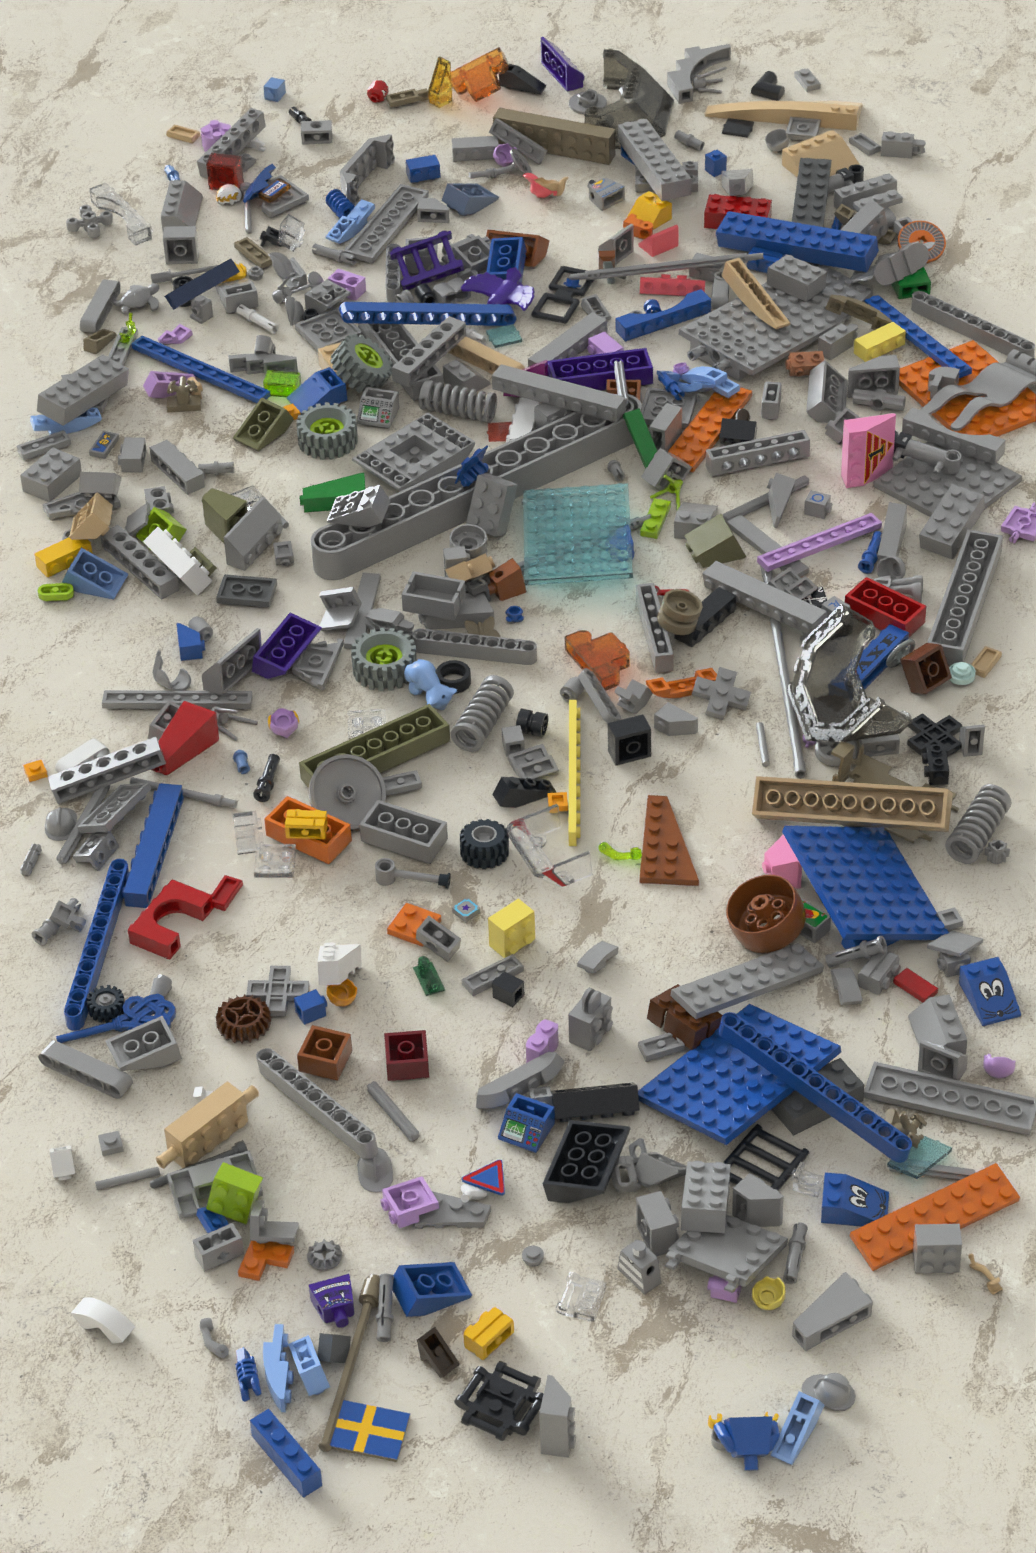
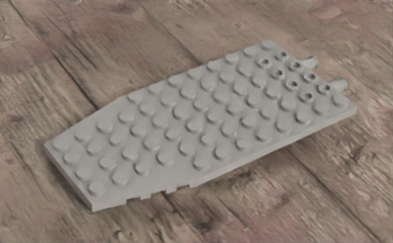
M820 265L817 267L827 271L826 287L807 302L771 287L766 283L761 285L790 321L789 326L774 329L757 317L738 297L679 329L678 335L691 341L690 351L687 352V356L691 361L700 358L711 364L712 368L724 371L735 379L740 380L747 375L753 376L786 358L790 353L796 352L818 340L821 335L839 324H844V321L848 320L851 315L844 312L838 315L825 309L831 295L846 296L864 302V300L872 297L873 290L858 282H851L852 279L831 269L827 265Z

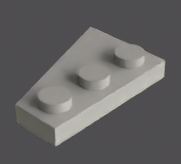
M433 1192L439 1202V1209L419 1215L420 1222L415 1223V1229H421L423 1226L443 1228V1225H456L458 1228H480L485 1226L491 1212V1206L470 1200L464 1203L461 1201V1198Z

